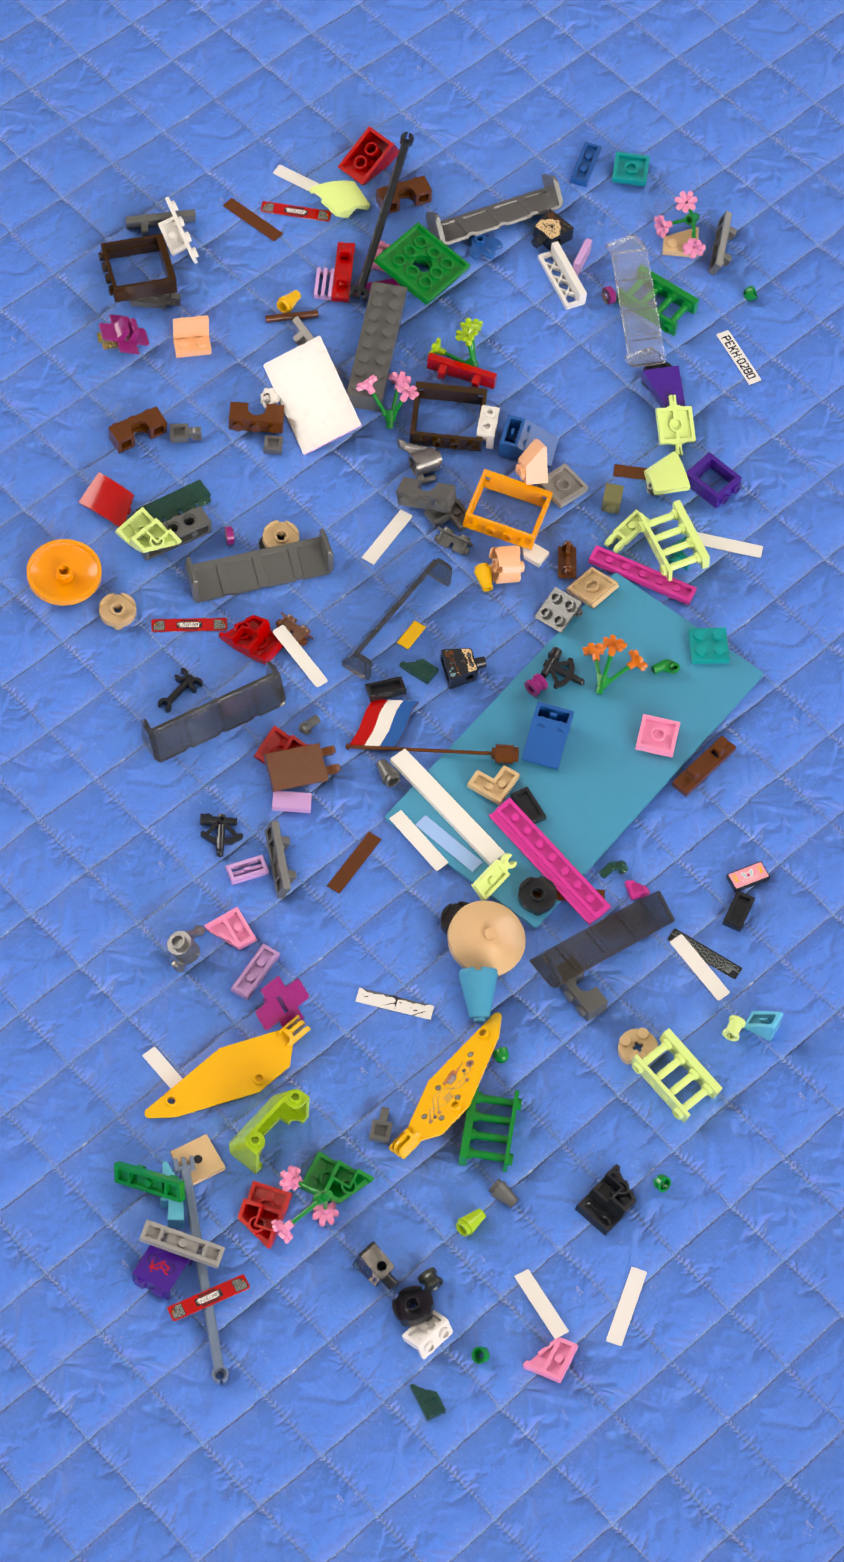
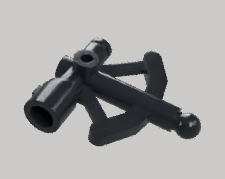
M553 647L551 652L548 653V660H545L544 668L540 674L544 678L551 674L554 680V689L566 686L570 681L584 685L585 680L574 674L575 666L573 659L568 658L567 661L559 662L562 650ZM568 665V671L560 666ZM555 673L565 678L563 680L558 681Z
M210 813L200 815V825H212L206 832L201 831L200 836L209 843L216 844L217 857L224 855V845H233L243 839L242 833L237 834L229 826H237V818L226 817L225 814H218V817L212 816ZM216 827L217 838L210 835ZM225 828L233 837L225 838Z

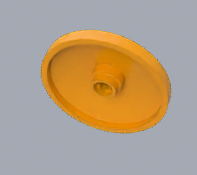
M59 539L48 542L31 555L27 564V580L31 590L41 600L54 605H73L88 599L97 590L102 578L101 563L97 554L89 546L76 540Z

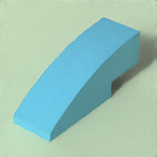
M163 1162L162 1174L167 1176L175 1175L169 1164ZM160 1197L161 1208H168V1227L184 1228L183 1201L180 1203Z

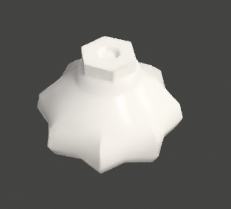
M265 388L263 393L260 394V403L263 404L265 409L266 404H277L280 401V397L274 388Z

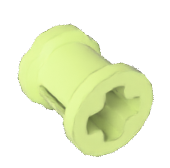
M731 1015L728 1019L729 1024L723 1030L722 1035L726 1039L735 1042L739 1040V1033L745 1027L746 1022L739 1016Z

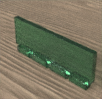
M197 480L142 507L154 519L157 518L163 523L165 522L164 518L167 521L176 515H181L179 511L183 514L192 508H197L195 503L199 507L211 503V493L201 480Z

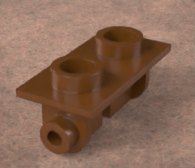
M565 541L562 546H558V578L576 579V547H573L571 541Z
M280 613L284 617L276 621L277 628L284 625L289 632L293 631L292 636L300 646H305L308 643V637L312 640L314 639L309 634L311 631L303 624L301 627L297 625V619L291 614L286 616L284 613Z

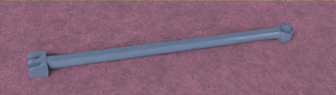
M189 1156L190 1164H186V1158L181 1157L182 1165L179 1166L178 1159L174 1158L175 1174L181 1173V1178L185 1181V1202L191 1235L202 1239L191 1171H196L194 1156ZM196 1261L200 1291L203 1292L211 1288L207 1265ZM214 1305L204 1308V1315L214 1368L212 1370V1380L216 1384H220V1379H217L216 1376L223 1374L222 1383L224 1384L228 1380L229 1373L227 1368L224 1367Z

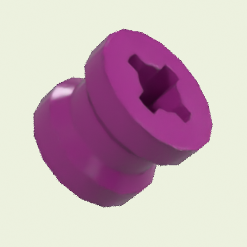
M536 673L532 676L531 680H527L524 683L526 690L533 697H537L540 695L541 690L544 691L548 688L546 679L539 673Z

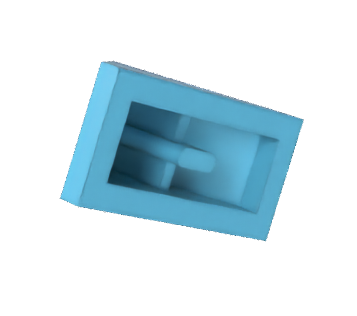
M752 1011L746 1021L745 1029L771 1042L780 1026L783 1013Z

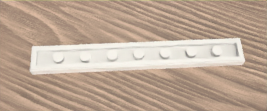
M403 749L390 759V763L489 866L495 860L501 859L505 852L406 749Z

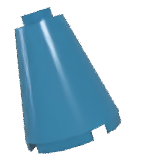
M469 967L459 971V980L469 1018L474 1020V1023H485L486 1019L490 1018L498 972L495 968L481 967V970H475V967Z

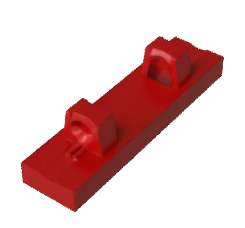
M338 242L331 301L349 303L355 243Z
M433 353L428 355L427 369L436 371L438 373L437 378L444 380L445 376L449 375L471 382V387L479 388L481 385L494 390L497 373Z

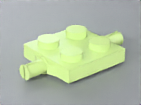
M669 395L670 406L655 410L659 444L675 445V451L681 456L683 455L682 445L696 441L692 406L683 407L677 405L676 395Z

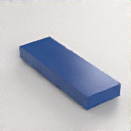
M585 142L570 178V183L587 187L602 146Z

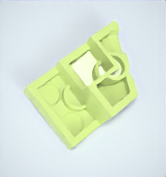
M332 181L313 186L309 189L311 194H317L322 198L321 203L337 217L349 218L355 209L368 210L371 206L354 181Z
M676 451L644 470L647 484L651 482L654 495L690 490L686 471Z
M143 507L115 531L127 544L142 553L178 545L182 542L171 529L168 530Z

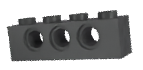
M201 506L192 508L181 515H176L162 524L168 530L171 529L182 542L178 545L146 553L141 552V554L147 561L212 532L211 521Z

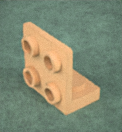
M208 316L173 319V342L176 358L211 354Z

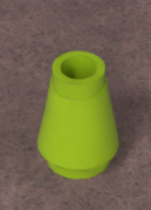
M478 1208L459 1218L455 1225L457 1231L464 1237L472 1235L486 1218V1215Z

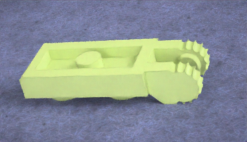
M635 510L613 530V533L606 539L604 545L609 547L616 538L620 540L613 548V551L617 554L625 545L630 543L640 533L637 522H639V514L641 512Z

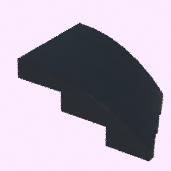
M618 1164L611 1168L604 1178L575 1207L577 1212L605 1236L637 1201L629 1188L627 1180L623 1179Z

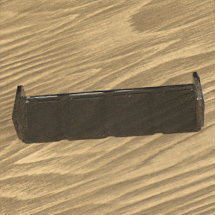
M440 558L433 559L424 566L405 587L406 589L398 595L385 610L384 614L362 637L363 639L341 661L342 666L358 677L369 680L371 678L372 661L360 654L362 650L427 575L448 587L451 584L452 567Z
M271 661L266 662V676L156 727L151 728L147 720L142 719L144 744L154 760L163 762L185 752L189 747L193 748L219 736L221 732H228L253 720L256 716H262L285 705L286 696L279 671Z
M656 891L531 958L530 963L549 986L555 988L657 930L675 922V919L661 892Z

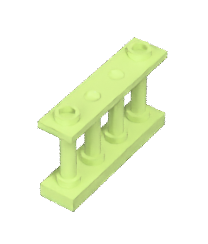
M680 500L673 502V510L670 513L647 521L643 513L639 514L638 529L641 533H644L660 564V571L663 576H666L668 581H672L673 570L695 562L699 563L702 569L709 567L710 556ZM672 519L674 521L677 520L679 524L676 528L656 535L653 534L650 528ZM678 534H684L687 537L686 541L665 549H661L658 543ZM687 548L692 549L694 552L693 556L671 564L668 563L665 557Z
M669 1028L660 1037L661 1044L643 1059L638 1054L635 1055L630 1063L633 1070L637 1074H641L672 1109L673 1115L684 1123L691 1115L688 1112L690 1108L706 1095L712 1099L715 1098L723 1088ZM664 1051H670L674 1055V1060L657 1074H654L647 1065ZM679 1065L683 1066L688 1071V1074L668 1089L661 1080ZM691 1081H697L701 1086V1090L684 1104H681L674 1095Z

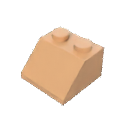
M535 439L518 458V464H516V474L519 475L526 485L548 483L547 447L539 439Z

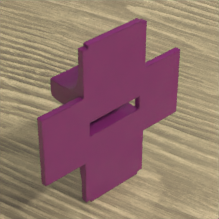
M109 314L111 323H99L102 338L105 341L117 342L119 352L139 355L137 345L149 346L146 330L138 328L134 318L129 319L128 316Z
M277 976L260 989L265 1003L255 1011V1014L266 1031L278 1022L284 1027L297 1015L300 1017L299 1021L304 1020L298 1006L309 998V994L300 979L297 978L285 986L280 977Z

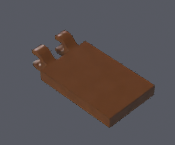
M317 743L264 754L272 792L326 782L329 780L328 775L338 774L341 771L339 764L325 767L323 757L334 755L333 753H336L335 746L320 748V744Z

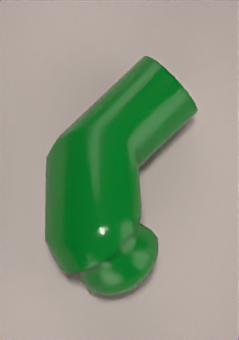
M665 659L652 665L651 670L654 674L661 671L674 674L680 670V665L675 661Z

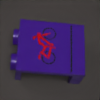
M150 1245L132 1272V1279L139 1288H147L157 1298L169 1300L172 1287L186 1265L191 1266L194 1260Z

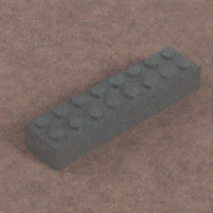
M372 282L347 389L348 397L354 408L381 412L372 395H369L365 389L357 391L356 385L360 382L363 383L371 375L376 376L378 380L372 386L383 405L389 380L388 375L391 371L406 305L407 287Z

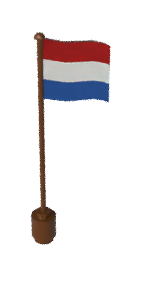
M372 701L364 713L359 730L351 743H347L345 746L347 750L402 751L406 749L412 752L491 755V759H495V763L513 764L519 760V747L507 744H496L492 751L396 747L405 732L410 715L419 701Z

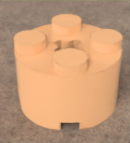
M492 547L489 553V559H492V565H489L492 568V581L496 582L495 584L520 582L521 572H524V562L520 561V547Z

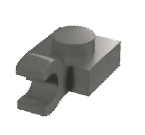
M188 423L170 424L171 443L189 442V438L196 441L202 440L201 427L189 428Z
M381 1107L379 1120H372L369 1141L389 1144L393 1126L392 1122H387L389 1108Z

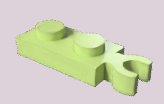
M505 853L501 860H495L471 885L481 900L486 901L508 878L510 874L507 870L516 866V861L508 862L512 856L511 854Z

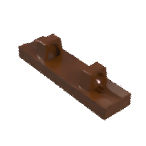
M722 735L672 782V786L687 797L736 750V746Z

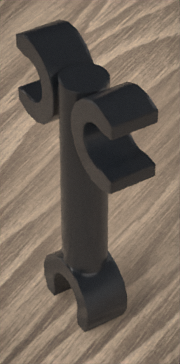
M182 667L181 673L184 676L181 677L175 674V681L181 684L167 698H161L158 701V707L160 708L164 704L168 705L165 708V712L169 713L172 710V703L188 686L192 693L197 692V688L193 685L203 686L202 679L194 678L190 674L188 675V670Z

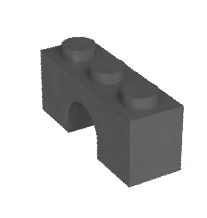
M403 477L396 490L398 505L450 513L457 499L455 485L437 483L432 490L424 491L422 490L421 480Z
M572 957L553 969L552 981L557 988L560 987L564 992L566 1000L572 1002L576 1007L578 1015L584 1017L588 1022L607 1009L608 1000L597 987L589 991H583L577 987V984L583 981L584 971Z

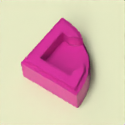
M633 880L625 881L624 885L631 901L650 895V891L645 885L636 883Z

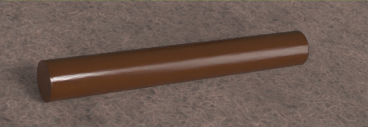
M318 310L266 315L265 321L268 323L293 320L297 316L300 319L318 317Z

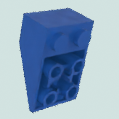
M508 415L499 443L498 456L518 460L535 439H539L547 447V468H551L559 438L525 418Z
M537 702L521 760L558 770L573 723L574 711Z

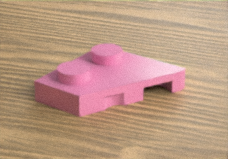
M238 907L204 925L208 932L238 950L257 941Z

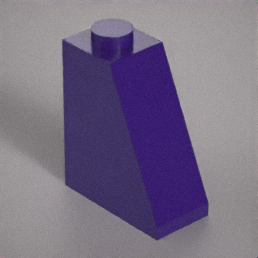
M679 365L644 370L641 373L642 380L661 408L670 406L669 395H676L677 405L685 406Z

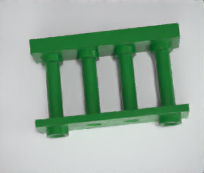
M642 265L637 269V282L627 293L619 289L616 299L620 306L629 309L672 336L676 335L678 326L676 322L686 311L694 314L698 309L699 303L698 298ZM645 285L651 291L642 301H639L633 296ZM657 294H660L666 299L654 310L648 304ZM673 302L680 306V308L669 319L662 313Z
M478 1085L471 1104L467 1108L458 1165L466 1166L467 1159H472L473 1157L504 1162L503 1172H507L508 1165L512 1166L514 1154L510 1153L516 1110H521L522 1099L518 1098V1090H515L514 1099L484 1095L482 1092H478ZM483 1102L513 1107L511 1118L480 1113L479 1110H475L476 1104ZM484 1121L509 1125V1134L505 1136L476 1131L473 1128V1122ZM475 1139L507 1144L506 1153L500 1154L475 1150L473 1147H469L470 1140L475 1141Z

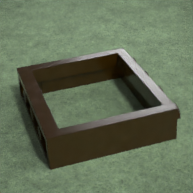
M162 233L100 243L101 252L98 253L100 262L103 261L101 265L103 273H106L105 281L106 284H110L108 285L109 295L113 296L115 302L177 292L176 275ZM158 251L166 278L121 286L116 285L109 259Z
M416 381V391L419 392V395L414 399L409 443L420 446H432L434 448L441 447L481 452L482 437L480 436L476 438L416 431L420 398L479 404L481 413L482 405H486L487 389Z

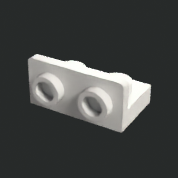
M482 405L476 435L483 437V440L486 441V448L493 449L500 408Z
M435 1310L432 1313L433 1317L431 1320L418 1325H412L402 1335L403 1340L418 1350L420 1357L423 1359L433 1353L453 1333L448 1319Z

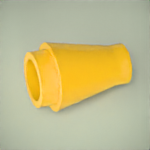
M293 290L291 293L280 297L277 302L279 311L282 313L291 312L301 298L300 292Z
M488 563L476 565L474 567V574L483 592L491 591L493 589L492 568Z

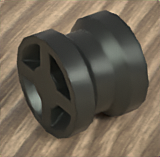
M434 1267L425 1270L418 1277V1281L425 1286L424 1290H428L430 1293L437 1290L444 1283L443 1279L437 1276V1270Z

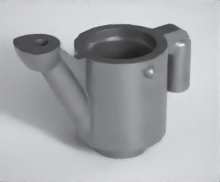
M397 439L398 448L405 450L409 454L408 460L413 475L420 479L423 485L435 482L436 476L434 474L423 477V475L440 469V464H442L440 452L433 447L406 443L402 439Z
M196 925L194 929L177 931L169 937L167 948L177 959L171 963L177 972H183L187 964L193 963L199 957L200 948L194 939L205 933V927Z

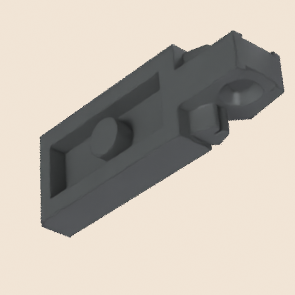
M169 293L133 299L130 302L132 306L166 309L170 305L180 306L181 296L179 293Z

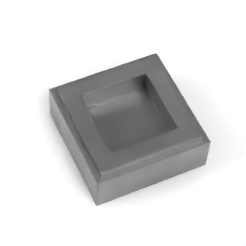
M265 435L263 453L281 455L283 436Z

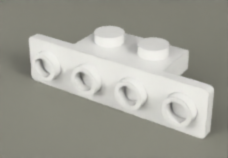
M167 197L165 199L173 217L158 223L172 256L188 249L192 261L196 264L198 263L196 258L199 257L195 247L192 248L189 243L192 239L188 231L185 232L183 229L185 223L182 217H178L176 213L178 207L175 201H171Z

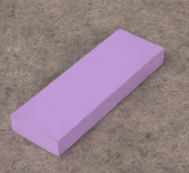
M263 943L231 987V992L248 1001L280 957V953Z

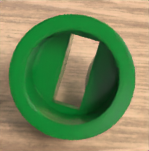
M753 285L745 288L743 294L746 300L757 299V292Z
M507 1047L498 1048L492 1053L498 1063H505L509 1058Z
M659 1174L653 1179V1185L660 1192H665L671 1185V1179L666 1175Z
M480 1346L472 1350L471 1356L475 1363L482 1364L489 1360L490 1352L486 1347Z

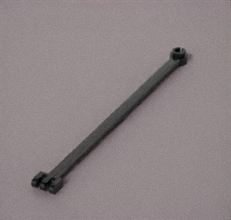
M408 132L402 133L400 137L401 146L358 284L357 286L352 285L350 298H353L355 292L357 293L356 299L359 300L362 294L364 295L363 301H367L369 289H366L368 278L408 149L414 142V136L409 133V139H406Z

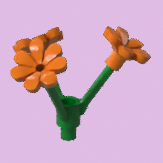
M610 635V639L603 637V644L597 643L595 646L594 643H589L588 647L582 648L584 656L591 655L593 662H595L597 674V689L595 693L600 695L603 694L604 688L607 689L608 685L628 669L631 670L636 666L640 671H644L648 667L643 662V658L639 656V652L636 649L634 651L631 649L628 652L631 661L626 664V667L611 678L607 677L612 657L615 656L616 651L622 652L627 647V643H623L624 640L620 638L616 640L615 635ZM608 647L609 656L603 675H601L599 655L604 654V650Z

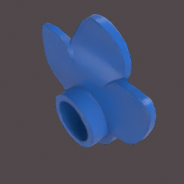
M483 234L472 236V245L469 253L473 259H477L482 255L494 260L496 249L503 248V244L497 238L486 237Z

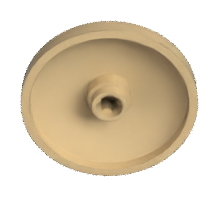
M476 901L462 907L450 922L447 934L449 950L455 961L463 969L475 967V970H481V967H491L497 969L498 976L506 974L517 965L524 953L526 944L525 932L518 917L504 905L493 901Z

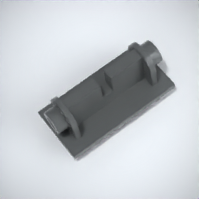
M438 527L440 535L436 534L434 538L437 544L449 548L450 544L454 543L452 551L461 555H468L470 551L468 546L473 547L469 537L463 534L460 536L453 534L454 531L447 527H444V529Z

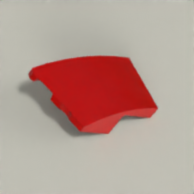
M98 472L79 503L110 521L113 525L120 527L126 522L127 515H130L134 494L114 480Z
M252 615L244 621L235 624L234 628L226 633L222 631L218 634L219 638L233 649L265 665H268L283 647L272 632L268 619Z
M274 725L253 757L265 764L264 754L307 746V744L293 734L289 736Z
M253 1181L248 1198L243 1199L237 1218L268 1249H271L278 1235V1232L273 1230L271 1221L275 1219L277 1221L284 1220L293 1193Z

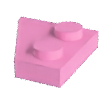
M558 1337L548 1347L541 1349L533 1359L525 1361L523 1368L561 1383L578 1349V1345Z

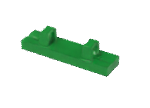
M121 1161L114 1163L115 1183L180 1203L185 1200V1181L178 1179V1176H167L145 1169L146 1167L143 1165L135 1166Z

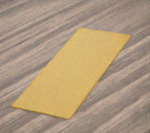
M414 621L397 643L409 649L426 627Z

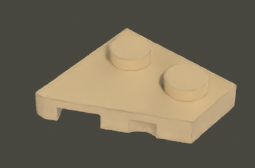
M696 227V239H698L699 227ZM692 229L665 236L663 239L662 255L690 257V254L685 255L683 253V244L688 243V239L692 238Z

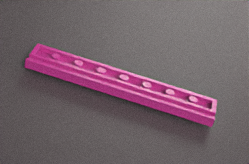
M510 797L496 808L492 814H489V818L545 878L554 883L560 895L589 926L611 908L609 903Z

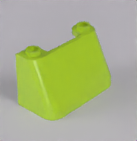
M292 1089L272 1096L230 1141V1154L253 1173L257 1174L263 1167L259 1156L265 1146L264 1136L279 1120H282L287 1125L292 1121H299L303 1124L309 1118L310 1097L299 1089Z

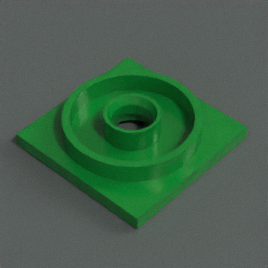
M419 222L374 260L375 264L394 278L400 286L407 287V291L411 292L426 306L469 270L471 266ZM413 264H422L427 267L428 271L421 272Z

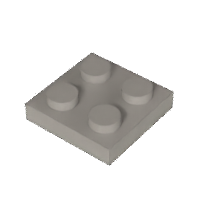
M566 463L548 474V483L537 484L539 488L553 492L551 500L560 509L588 491V486Z

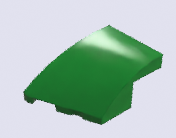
M318 1151L302 1181L321 1191L331 1190L333 1197L330 1198L329 1202L340 1204L372 1182L374 1177L359 1168L355 1170L340 1160L335 1161ZM301 1186L298 1187V1188H300V1189H302V1190H304V1191H306V1192H308V1193L314 1195L313 1192H311V1191H309V1190H307V1189H305V1188H303V1187H301Z

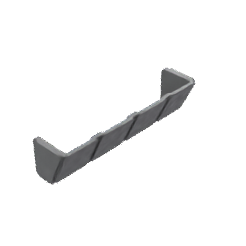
M543 174L544 188L440 221L438 213L426 212L428 229L444 244L450 245L468 239L472 235L477 236L499 229L502 225L508 226L532 218L533 215L544 214L549 209H560L563 206V198L559 182L554 175Z
M322 528L319 529V537L219 559L192 564L190 557H187L185 570L193 601L195 600V602L200 603L223 598L227 595H237L260 590L264 587L269 588L292 583L300 579L306 580L328 575L334 570L333 552L326 532Z

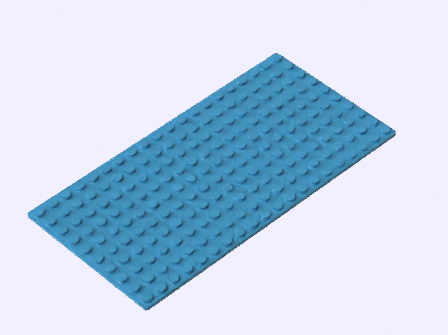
M614 573L610 578L617 581L619 587L594 609L585 604L581 608L583 610L582 616H573L562 633L558 632L449 748L450 750L492 751L496 744L514 745V747H519L518 762L513 764L495 763V759H491V755L444 753L427 771L505 853L512 855L508 862H517L514 868L507 870L510 875L490 897L510 909L516 916L533 928H537L562 900H556L554 907L540 916L526 911L518 902V892L521 883L529 877L540 878V876H544L489 818V814H492L499 805L467 787V783L475 772L479 770L494 779L503 765L519 773V780L502 803L512 793L528 786L546 815V820L535 825L584 876L763 677L761 670L730 649L729 663L692 664L688 630L689 628L698 627L618 573ZM610 635H615L616 640L619 638L623 639V643H627V647L622 652L616 651L615 656L612 657L607 677L611 678L626 667V664L631 661V657L628 654L631 649L633 651L636 649L639 652V656L643 658V662L648 667L644 671H640L636 666L631 670L628 669L608 685L607 689L604 688L603 694L600 695L595 693L597 689L595 662H593L591 655L584 656L582 648L588 647L589 643H594L595 646L597 643L603 644V637L610 639ZM553 647L561 649L562 655L558 661H567L568 658H572L575 666L574 674L585 680L584 685L570 681L566 686L554 689V680L551 674H548L547 678H545L548 688L544 691L541 690L540 695L537 697H533L526 690L524 683L527 680H531L532 676L536 673H541L545 660H548V653L551 652ZM608 647L604 650V654L599 655L601 675H603L609 656ZM669 659L677 662L680 665V670L674 674L665 671L654 674L651 666ZM568 665L560 666L568 671ZM555 673L558 681L563 680L565 678ZM537 702L574 711L573 723L558 770L521 760ZM643 714L680 722L673 758L635 749ZM414 787L386 814L385 820L395 828L397 827L389 818L400 810L403 811L414 825L425 815L483 862L473 872L470 871L418 828L449 862L446 865L472 884L489 867L479 854Z

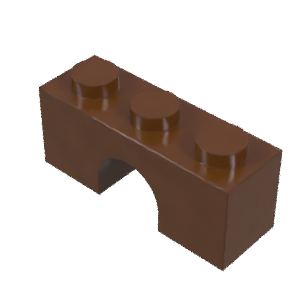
M425 175L398 182L389 214L400 211V199L402 198L411 199L415 206L432 201V189ZM388 186L376 189V202L380 210Z
M230 402L229 430L283 433L284 405L266 404V410L263 414L254 415L249 412L248 403Z
M157 406L146 409L142 413L130 416L108 427L109 439L118 453L135 446L134 433L145 432L149 435L150 439L167 433V421Z

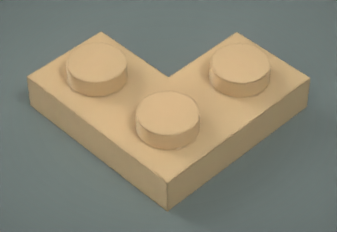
M503 765L494 779L477 770L467 783V787L500 806L519 780L520 774Z

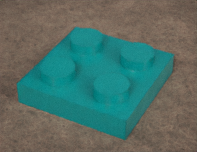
M616 151L612 182L646 187L650 156Z
M726 627L689 628L688 636L692 664L729 663Z

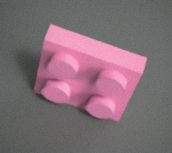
M643 714L635 749L673 758L680 722Z

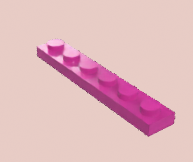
M597 545L588 560V563L613 574L618 573L632 582L686 605L691 603L697 590L696 587L673 577L672 581H668L661 572Z

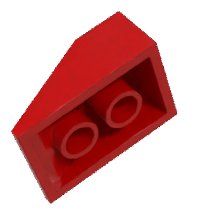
M369 126L338 165V168L364 186L393 162L398 155L399 149L394 143Z

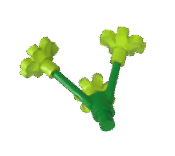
M466 318L465 322L460 323L462 331H456V340L465 341V345L468 346L470 358L466 361L448 353L446 349L442 348L439 337L436 343L432 344V350L429 353L440 354L455 361L478 367L474 337L481 331L483 321H479V319L471 321V318Z

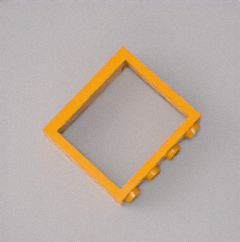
M484 469L466 511L462 526L532 550L549 508L553 492L530 484L526 485L525 482ZM484 487L542 507L532 534L474 515Z

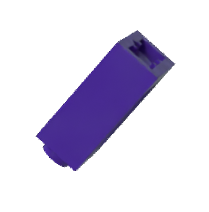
M710 452L686 472L690 489L714 508L721 504L724 505L732 494L738 493L741 488L742 477ZM710 468L729 482L718 493L699 479Z

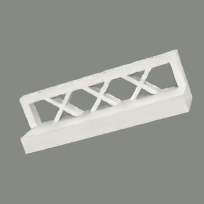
M559 242L552 243L551 251L538 255L540 264L566 310L584 305L587 292ZM552 257L554 262L550 264L545 262L544 259ZM552 271H559L561 273V276H554L552 274ZM563 283L568 285V289L565 290L560 288L559 284ZM567 295L575 298L576 301L568 303L566 300Z

